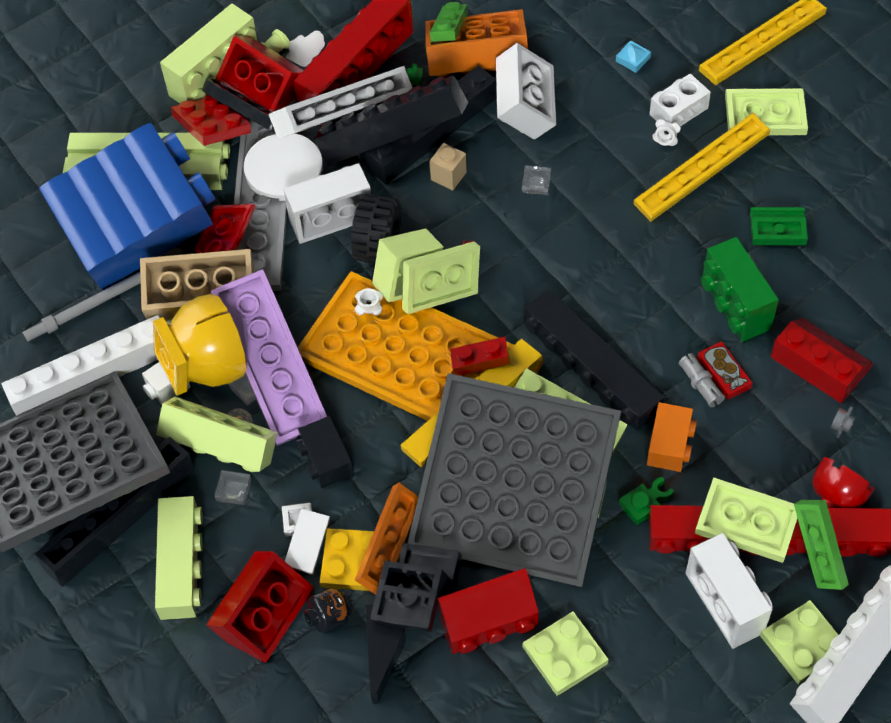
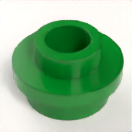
M414 63L412 68L407 67L406 69L412 87L420 85L423 68L417 67V64Z

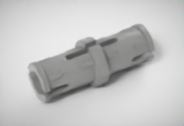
M693 353L688 354L690 359L685 355L679 361V366L682 367L690 378L693 389H698L709 407H715L714 401L719 405L725 399V396L712 381L711 373L703 369Z

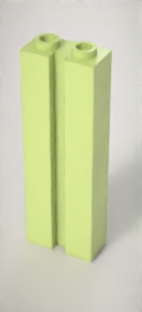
M70 133L67 146L68 157H65L63 173L81 161L96 155L110 144L124 139L130 133ZM158 133V134H159L160 138L162 139L163 137L167 136V135L170 134V133ZM175 133L190 157V160L179 166L185 178L187 179L200 172L210 190H222L223 180L228 178V166L225 164V161L230 159V144L225 143L224 140L203 146L190 133Z

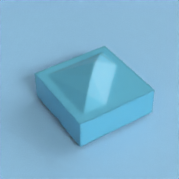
M630 41L616 55V62L637 73L651 58V52Z

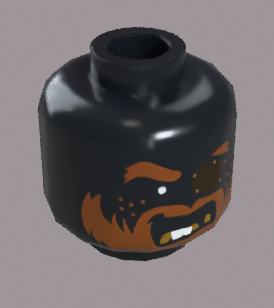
M328 589L312 595L308 599V609L304 610L307 624L310 627L314 626L321 633H327L343 627L347 624L348 618L352 614L348 597L345 593H340L336 589Z

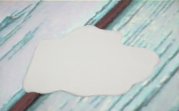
M314 31L307 37L299 35L296 39L290 41V52L286 55V58L302 67H307L311 63L312 58L317 56L325 46L324 36L320 31Z

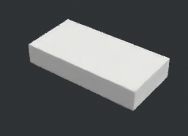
M305 509L300 510L285 562L294 570L313 575L330 516Z

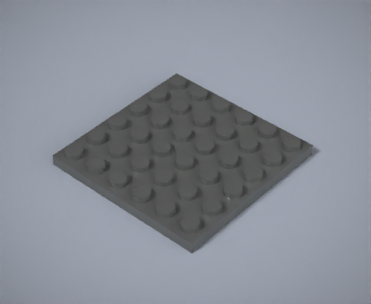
M116 371L0 424L1 553L170 473L164 458Z
M448 373L408 544L459 551L462 554L463 560L510 571L526 568L528 575L583 587L621 411Z

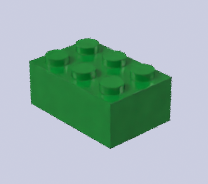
M735 237L708 248L701 283L705 291L710 292L713 296L718 311L720 313L723 312L728 319L730 330L734 334L737 333L742 342L770 331L779 299L738 238Z

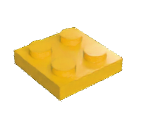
M327 528L320 576L321 588L369 591L356 582L355 577L374 531Z

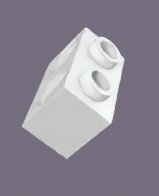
M688 74L682 79H677L670 87L657 92L651 98L650 116L656 121L664 119L666 122H677L682 126L708 109L711 92L693 75Z

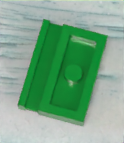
M751 207L749 214L751 218L752 245H806L808 236L806 217L804 215L805 207Z

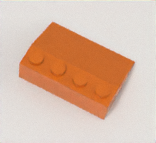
M523 9L467 16L457 39L454 41L431 42L430 31L436 20L425 21L426 52L430 76L446 77L450 73L457 72L468 74L478 65L486 71H495L496 58L513 45L518 43L528 49Z

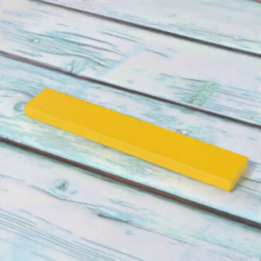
M799 0L700 64L699 71L716 86L825 15L827 8L818 0Z
M754 113L750 114L634 199L633 204L652 222L770 134V129Z
M520 339L508 350L509 365L487 369L476 379L512 387L519 381L526 368L532 370L542 361V355L523 339ZM439 412L401 444V450L421 468L427 463Z

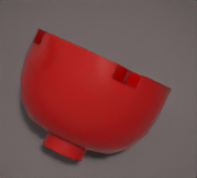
M823 457L813 475L812 485L814 492L821 500H826L828 508H859L863 506L875 488L869 487L870 483L848 467L842 465L836 468L832 466L835 460Z

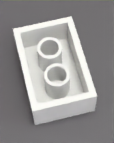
M516 43L496 58L497 118L535 140L556 126L553 65Z
M359 163L343 167L340 170L325 175H319L302 183H295L283 189L289 221L299 244L351 227L360 199L364 194H371L369 183Z
M722 533L691 548L686 575L731 648L734 649L760 636L761 631L766 629L772 612V602L764 591L761 592L755 583L754 573L750 567L744 566L741 562L736 545L732 541H728Z

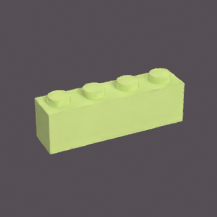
M173 397L162 403L156 432L158 436L166 439L171 437L178 444L191 447V450L196 453H208L217 456V459L221 462H233L242 465L243 469L250 472H260L271 464L278 432L178 397Z
M194 496L158 499L155 609L160 620L197 617V606L202 604L201 589L197 588V579L202 578L201 560L197 561V552L202 551L203 547L202 535L198 533V524L203 523L202 507H197Z

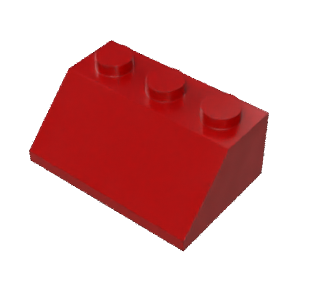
M234 35L215 79L270 111L275 112L286 107L296 98L294 80L297 74L303 72V70L256 39L249 36Z
M804 318L790 322L776 338L771 354L772 359L840 403L846 399L874 364Z
M255 551L206 625L230 645L262 662H267L314 587L274 551Z
M526 568L438 598L440 623L452 654L458 652L461 654L469 653L475 650L478 645L486 642L491 644L500 642L506 638V635L515 632L526 633L538 624L539 612Z

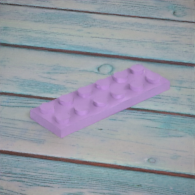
M262 269L211 290V293L220 297L227 307V313L230 312L238 330L245 352L247 369L245 373L269 429L278 432L276 445H281L299 437L298 428L327 417L264 270Z

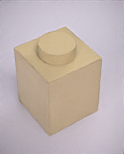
M445 143L441 145L430 160L431 180L451 190L455 189L467 173L466 153Z

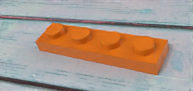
M401 483L392 486L355 577L356 582L375 595L384 562H397L402 545L411 527L419 496Z

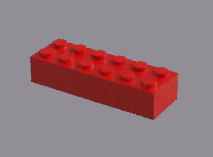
M372 0L365 8L361 9L357 17L350 24L345 25L342 32L334 40H331L318 56L312 59L307 68L297 74L294 80L297 103L370 78L413 33L411 0Z

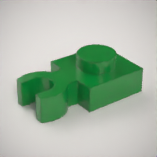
M663 477L654 480L652 488L649 490L642 484L619 499V505L636 526L649 518L651 505H660L659 502H667L673 497L674 490L672 488L667 492L659 491L658 488L664 485Z

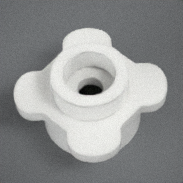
M658 119L655 123L657 129L653 134L654 141L664 146L676 145L678 142L677 133L681 130L680 124Z
M367 288L356 293L357 306L355 307V312L358 315L365 313L378 315L382 312L380 301L383 295L380 291Z

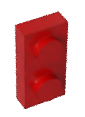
M505 336L450 349L453 371L458 376L510 364Z

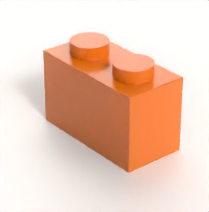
M658 403L647 466L681 472L683 462L689 463L692 445H687L686 443L688 437L694 438L697 422L696 420H691L692 408Z

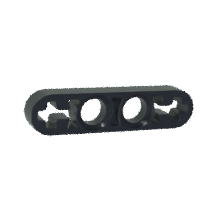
M206 78L202 88L203 92L260 126L275 132L269 114L273 113L272 111L228 85L213 78Z

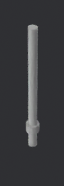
M140 272L53 317L49 315L41 319V323L22 332L28 342L46 332L50 334L59 329V325L141 283Z

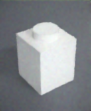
M159 362L142 373L146 383L143 389L151 400L156 398L162 405V403L171 398L179 396L175 394Z

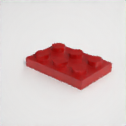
M206 95L203 99L196 101H183L180 105L171 107L172 116L203 146L251 133L250 123L245 118L210 95Z

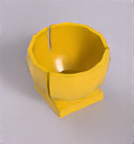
M214 294L198 296L182 305L169 325H167L164 317L153 321V350L176 395L187 392V383L190 381L215 387L230 384L240 379L247 370L245 352L230 312L227 313L228 309L220 297Z

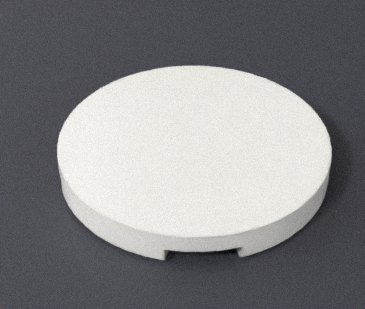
M276 134L267 136L251 147L244 161L245 177L250 188L260 196L279 198V201H285L284 188L290 187L295 183L314 179L321 175L323 170L322 156L318 147L308 138L298 134H292L278 139Z

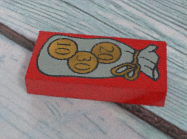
M722 341L698 353L697 359L705 370L711 373L713 381L727 400L752 388L753 383Z

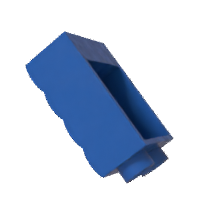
M152 123L143 125L128 134L124 139L110 144L96 155L81 161L67 172L52 178L39 188L86 270L102 291L140 268V258L160 257L213 225L204 206L216 199L200 172L186 179L179 166L190 160V157L174 131L161 139Z

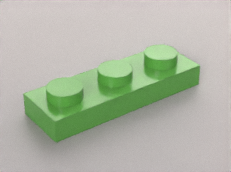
M450 2L442 7L430 31L431 42L454 41L457 39L468 15L467 4L460 5L459 2Z
M826 500L798 501L794 504L817 588L844 589L849 583Z

